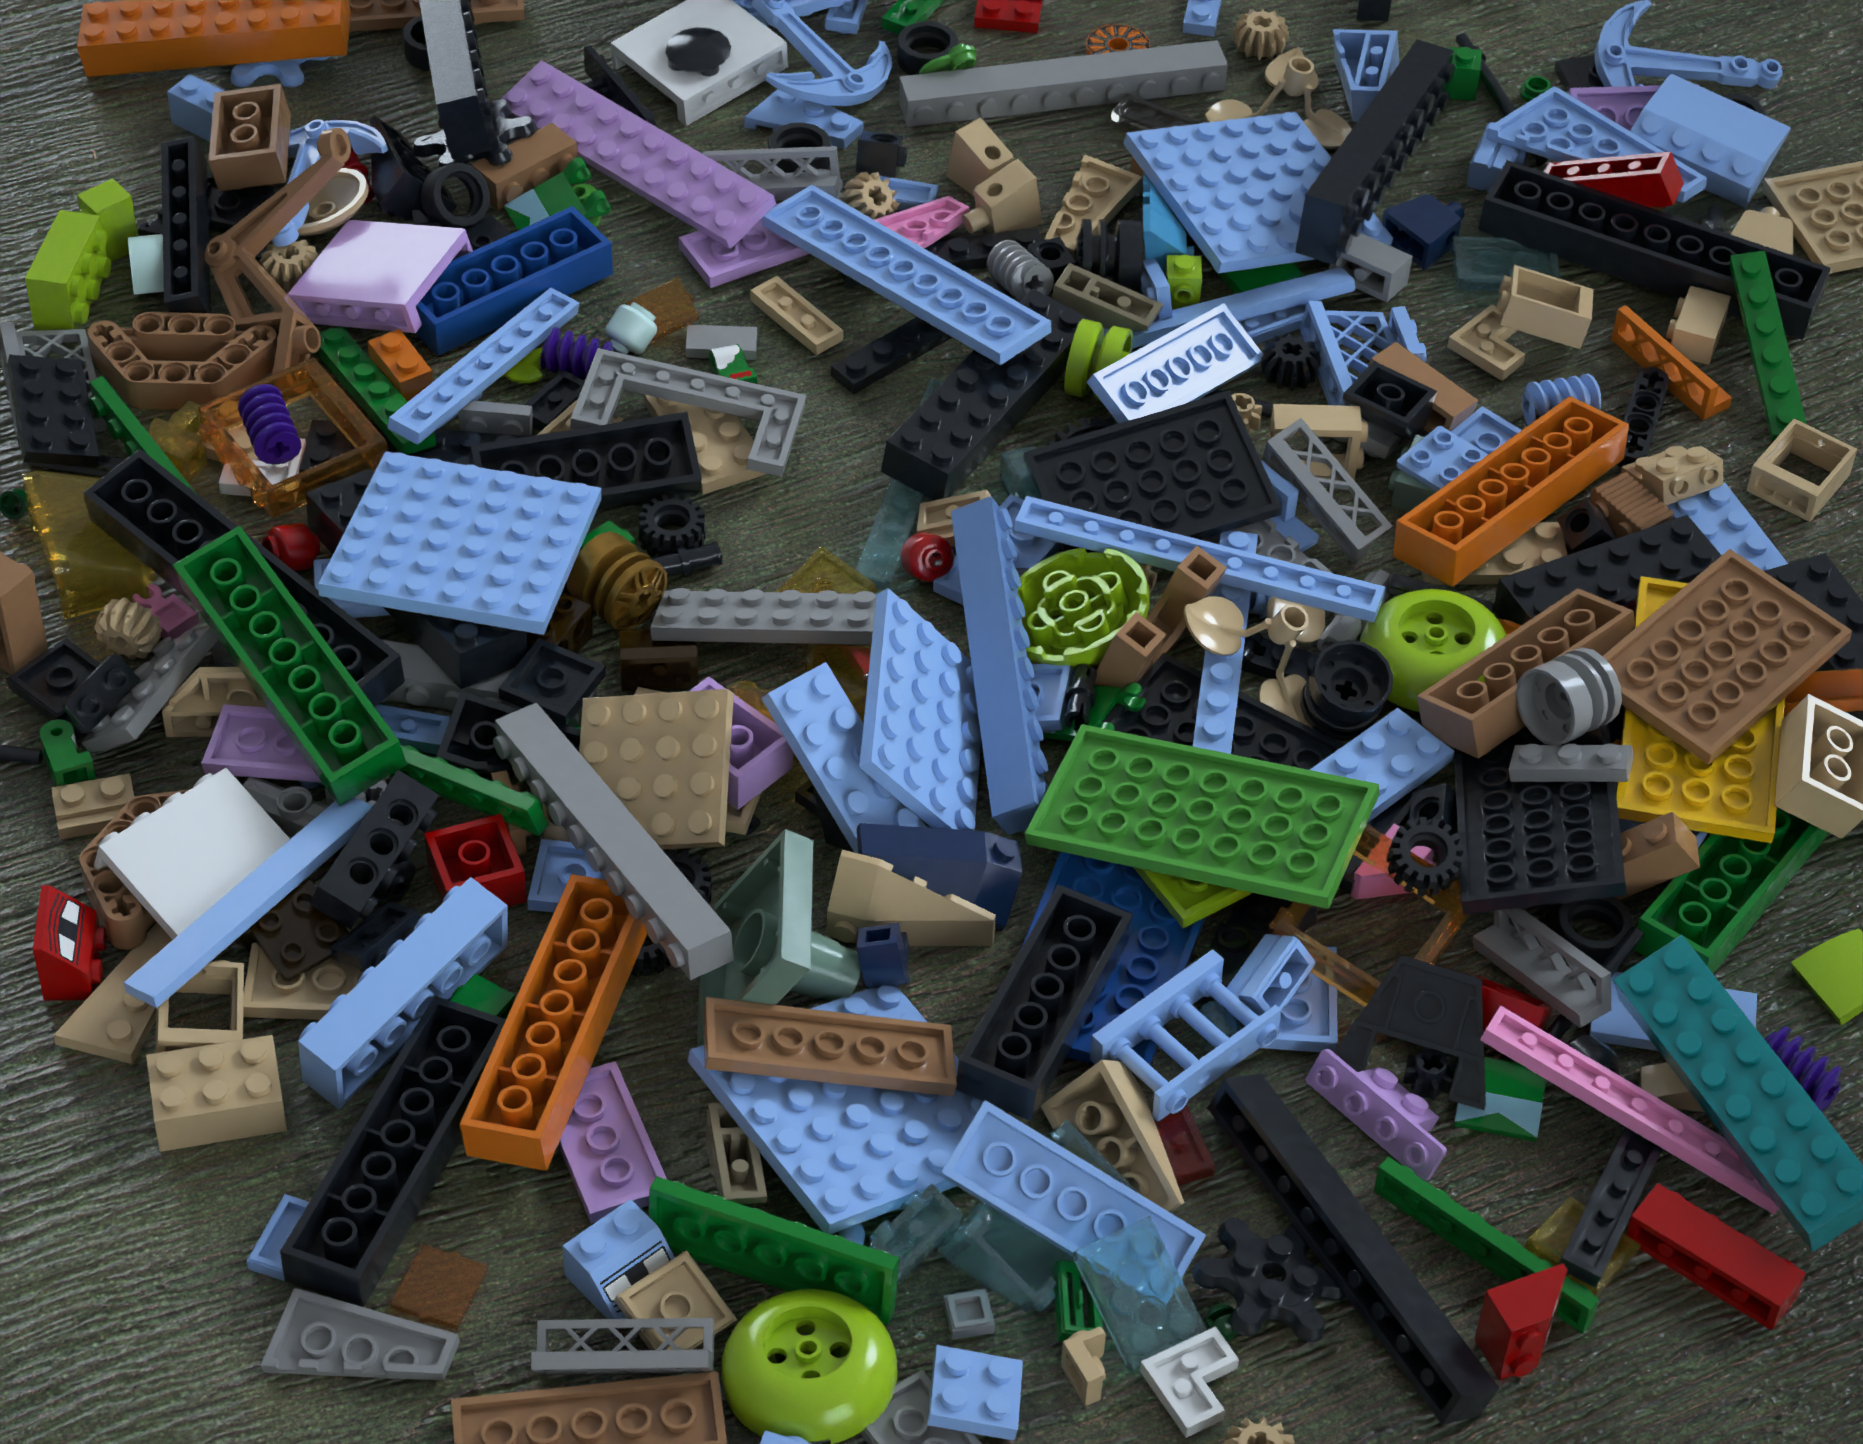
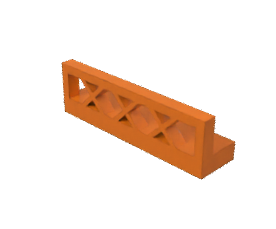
M1626 305L1618 308L1611 338L1616 345L1641 367H1657L1665 371L1669 376L1667 389L1703 421L1730 408L1732 397L1630 308Z
M1863 669L1813 672L1785 697L1784 715H1788L1808 694L1844 712L1863 711Z

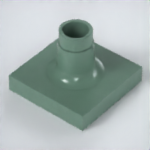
M785 829L712 907L731 930L734 961L700 976L697 1046L704 1045L703 1006L706 997L776 1005L789 991L814 999L820 998L827 1002L850 997L853 993L861 972L858 952L841 946L837 941L811 930L813 840Z

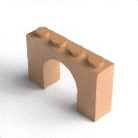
M1196 546L1178 565L1164 593L1147 616V619L1135 612L1115 634L1097 669L1095 685L1121 688L1129 683H1137L1154 665L1157 659L1163 653L1168 654L1189 631L1184 617L1185 606L1212 596L1227 567L1199 546Z

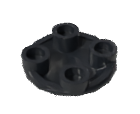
M695 27L673 35L667 43L665 53L668 58L669 68L674 71L685 70L688 72H700L704 76H714L719 72V66L730 56L731 44L728 38L720 31L711 28Z

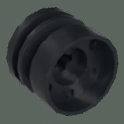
M1082 219L1075 243L1076 266L1105 279L1107 276H1112L1114 283L1138 293L1142 273L1143 245L1141 220H1118L1114 235H1108L1105 219H1099L1097 235H1092L1091 219Z
M1346 640L1333 643L1321 652L1301 691L1300 706L1305 720L1313 729L1333 739L1342 741L1354 739L1374 724L1392 691L1393 674L1390 665L1377 649L1364 642Z

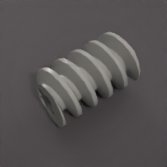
M1005 240L999 242L988 255L987 269L990 276L1017 300L1021 301L1032 289L1047 296L1052 291L1054 276L1051 270L1016 241Z

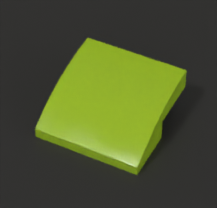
M1860 929L1836 936L1791 962L1794 972L1840 1026L1863 1011V932Z

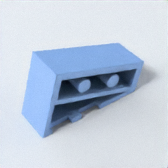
M1333 29L1335 62L1353 122H1358L1399 65L1397 31Z

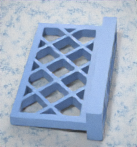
M1308 301L1299 326L1305 342H1315L1316 350L1320 351L1321 361L1318 378L1328 405L1346 406L1342 399L1343 394L1358 379V377L1349 373L1348 369L1351 367L1362 374L1368 368V365L1358 359L1363 356L1371 360L1372 357L1377 355L1378 352L1370 348L1373 344L1384 350L1395 343L1383 312L1325 311L1322 301ZM1330 323H1338L1346 329L1341 332L1331 326ZM1361 324H1375L1378 331L1374 333ZM1355 333L1367 341L1362 344L1349 335ZM1343 344L1355 351V353L1350 355L1341 350L1339 345Z

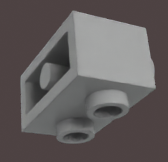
M1360 233L1358 237L1353 236L1347 254L1342 253L1334 265L1330 264L1329 270L1342 267L1355 279L1356 289L1388 302L1408 284L1413 256Z

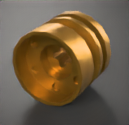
M611 531L599 534L580 550L567 579V591L569 594L590 604L591 610L595 611L599 618L607 621L611 627L618 631L635 629L645 622L658 607L667 586V572L661 564L652 560L646 553L639 552L635 545L620 534Z

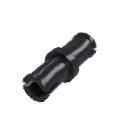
M717 541L687 550L685 547L676 548L675 553L651 558L664 567L667 577L682 574L685 577L691 575V571L723 564Z
M1079 664L1073 669L1072 683L1067 688L1065 695L1068 706L1064 722L1068 728H1071L1072 721L1075 719L1073 729L1075 731L1079 730L1081 724H1089L1090 709L1095 705L1096 701L1094 685L1097 671L1091 666L1089 675H1086L1088 664Z

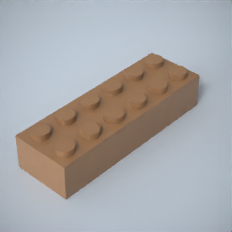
M1577 588L1417 695L1422 727L1443 743L1479 759L1526 726L1523 723L1516 701L1518 680L1525 671L1581 647L1595 650L1603 656L1635 629L1634 611ZM1483 674L1485 683L1477 681Z

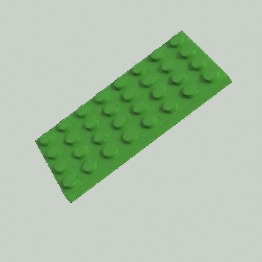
M1081 724L1025 832V839L1027 845L1329 909L1378 800L1379 784Z

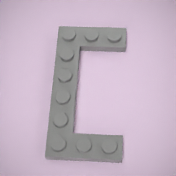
M598 348L571 416L570 429L610 424L623 390L759 420L760 424L748 457L747 469L782 477L805 408L807 395Z

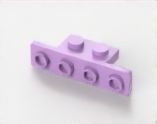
M1330 1049L1322 1050L1308 1073L1306 1082L1402 1165L1412 1169L1424 1181L1430 1180L1445 1156L1447 1149L1428 1133V1131L1433 1129L1439 1117L1428 1108L1427 1102L1420 1096L1406 1090L1398 1083V1078L1384 1068L1376 1067L1356 1072Z

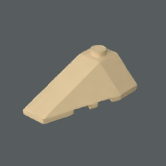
M842 850L827 910V937L835 938L845 943L857 944L859 928L899 923L901 932H907L909 946H992L995 934V914L954 894L943 897L927 889V881L915 876L913 881H910L892 872L894 865L886 861Z
M1111 1060L1099 1061L1040 1105L1058 1140L1068 1150H1073L1084 1161L1170 1213L1184 1204L1147 1099L1132 1071L1122 1062Z

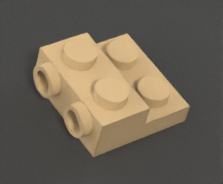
M1672 446L1664 452L1650 457L1638 458L1635 462L1621 467V473L1628 472L1629 476H1633L1634 480H1638V483L1642 484L1644 489L1647 488L1649 493H1653L1654 497H1658V500L1662 501L1664 506L1723 485V459L1702 446L1691 447L1688 450L1682 446Z

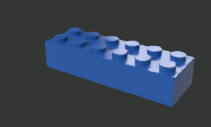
M571 206L450 262L417 304L416 309L422 325L416 332V335L439 356L503 326L550 287L568 296L613 275L612 243L574 206Z

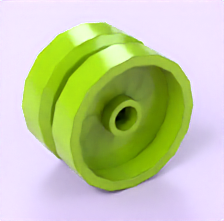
M1082 319L1074 334L1068 356L1064 381L1065 394L1085 398L1092 390L1087 381L1093 374L1131 354L1132 330L1112 326L1104 337V329L1100 322ZM1093 391L1095 400L1098 401V402H1101V400L1097 397V395H1096V394L1094 393V391Z

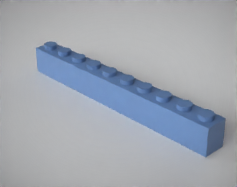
M992 496L951 511L991 813L992 818L1006 834L1011 835L1028 828L1049 787L1044 777V773L1048 771V765L1040 749L1039 741L1043 740V731L1035 715V710L1039 708V703L1030 679L1034 678V670L1026 653V648L1030 647L1029 637L1022 626L1021 618L1025 617V609L1017 591V588L1021 587V580L1013 564V558L1017 557V552L1009 536L1012 520L1005 507L1000 508Z

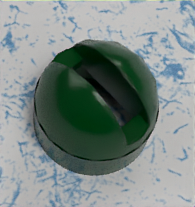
M13 488L2 493L0 496V511L8 519H18L26 515L31 509V497L23 489Z
M1217 1304L1211 1307L1205 1318L1204 1330L1207 1331L1216 1327L1226 1342L1235 1339L1238 1333L1232 1329L1229 1321L1232 1312L1235 1310L1234 1307L1227 1304Z

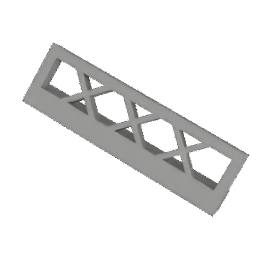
M837 146L703 151L702 153L714 161H724L733 168L731 171L738 172L741 177L771 193L775 200H787L810 185H814L837 198L841 185ZM816 157H829L831 171L818 172L810 165V162ZM781 159H791L799 167L794 173H785L776 164ZM748 160H758L766 168L761 174H751L743 165Z
M1302 418L1267 441L1263 457L1281 477L1290 481L1299 490L1298 499L1353 564L1365 557L1367 549L1371 544L1392 530L1393 526ZM1297 432H1300L1308 442L1307 452L1292 450L1285 441ZM1311 461L1326 463L1331 469L1330 479L1315 477L1310 471ZM1334 488L1348 490L1354 497L1353 507L1338 505L1333 499ZM1356 517H1371L1379 528L1365 537L1356 526Z
M1513 908L1494 911V925L1473 936V949L1579 1028L1611 1011V972L1524 909ZM1509 917L1511 918L1515 927L1509 924ZM1535 936L1538 938V940H1539L1541 946H1540L1539 943L1537 942ZM1562 956L1565 958V960H1566L1567 964L1569 965V967L1566 965V963H1565V961L1563 960ZM1589 976L1596 980V987L1592 983Z
M714 1319L537 1320V1352H531V1370L538 1375L714 1371ZM704 1328L703 1350H681L674 1343L686 1329ZM633 1329L626 1337L618 1331ZM643 1329H654L665 1340L656 1350H636L630 1344ZM661 1329L676 1330L668 1337ZM566 1330L577 1343L567 1352H548V1331ZM573 1330L588 1331L580 1338ZM599 1330H611L621 1341L612 1351H593L586 1344ZM669 1346H671L674 1350H666V1349H667ZM625 1347H627L630 1351H622V1350H623Z

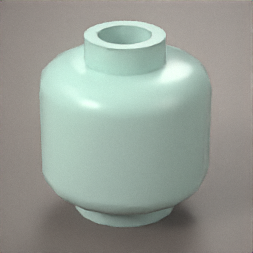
M632 302L630 306L620 305L605 328L607 336L612 339L610 342L613 344V349L622 354H628L629 352L637 355L642 354L657 333V326L654 323L656 317L635 302Z

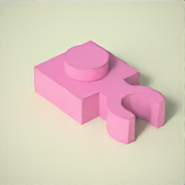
M155 584L148 585L151 598L144 599L138 594L132 595L134 603L139 601L140 606L150 608L151 614L160 619L159 625L163 629L160 635L164 639L167 637L177 638L199 624L198 613L175 594L164 599L161 589Z

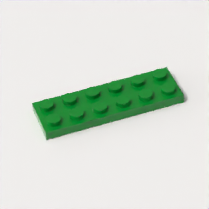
M656 1176L650 1186L649 1218L659 1227L673 1253L680 1255L687 1250L694 1260L785 1291L823 1289L837 1292L860 1302L871 1310L883 1324L889 1325L895 1312L899 1257L888 1254L880 1249H873L849 1241L838 1235H831L807 1227L800 1222H792L768 1214L761 1209L750 1208L726 1200L719 1195L708 1194L680 1182Z

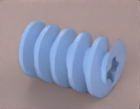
M1583 374L1579 378L1577 376H1569L1566 380L1564 378H1556L1553 382L1550 380H1542L1539 384L1537 382H1528L1522 395L1523 416L1527 426L1536 421V416L1540 418L1569 396L1601 410V392L1595 378L1590 374Z

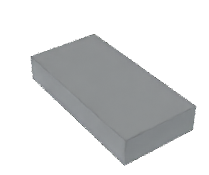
M687 325L686 358H709V351L711 349L738 344L742 349L745 360H756L757 327Z

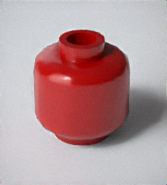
M303 523L274 526L262 540L263 547L295 572L311 568L316 556L320 553L318 536L312 534L309 527Z
M927 532L917 533L908 538L902 547L900 555L905 571L915 579L925 582H934L936 578L948 574L954 562L953 549L948 541L939 535Z

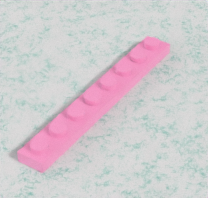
M1500 1005L1480 1039L1482 1042L1775 1215L1779 1208L1724 1137Z

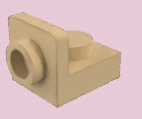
M1097 1327L1090 1331H1078L1063 1341L1061 1367L1084 1406L1101 1400L1102 1383L1106 1379L1104 1367L1099 1359L1104 1355L1106 1333L1102 1327Z

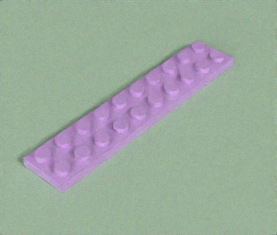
M542 60L501 98L511 107L512 113L509 118L528 116L536 124L537 130L553 123L577 142V155L585 163L729 249L776 205L774 196L771 193Z

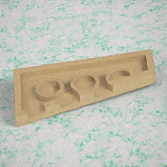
M1084 154L1079 172L1076 171L1072 180V187L1069 193L1066 192L1060 212L1056 213L1044 240L1060 237L1075 260V243L1080 230L1081 220L1091 219L1092 235H1097L1099 219H1105L1107 225L1142 188V176Z
M158 923L147 933L146 940L129 952L54 1034L56 1045L129 1064L134 1063L156 1021L157 1008L127 994L124 982L172 941L171 937Z

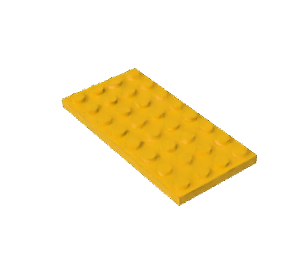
M1641 576L1637 594L1635 628L1688 583ZM1785 698L1709 765L1625 707L1621 745H1632L1634 759L1628 782H1617L1616 784L1619 818L1648 822L1673 811L1693 831L1772 843L1776 824L1777 807L1775 806V794Z

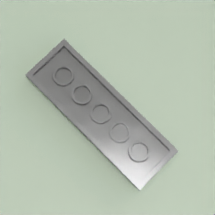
M676 588L671 591H665L650 627L652 641L871 645L876 594L870 591H861L856 594H838L830 590L819 593H800L797 590H786L780 593L763 592L758 589H751L745 592H727L724 589L689 591L686 588Z

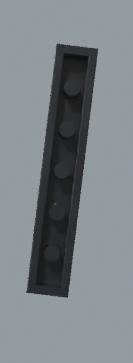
M195 136L161 142L164 304L170 313L211 314L210 266L205 261V250L209 243L207 161Z

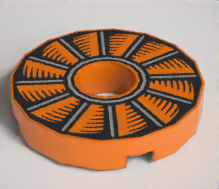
M1110 24L1099 27L1092 31L1086 40V55L1150 48V40L1143 32L1123 24Z

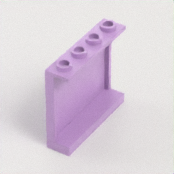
M348 220L287 295L314 324L387 331L400 329L402 332L416 333L422 325L416 309L417 304L453 259L464 256L473 250L466 230L462 228Z

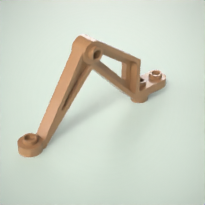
M341 128L323 130L317 142V150L321 158L224 234L214 237L208 243L205 250V261L210 266L231 317L235 320V325L244 331L255 325H268L276 331L277 348L272 378L274 383L283 392L299 391L305 386L310 353H315L319 350L321 344L320 333L314 326V323L257 262L255 257L333 178L349 159L351 153L350 140L346 132ZM245 274L274 307L273 312L255 315L238 280L239 275Z

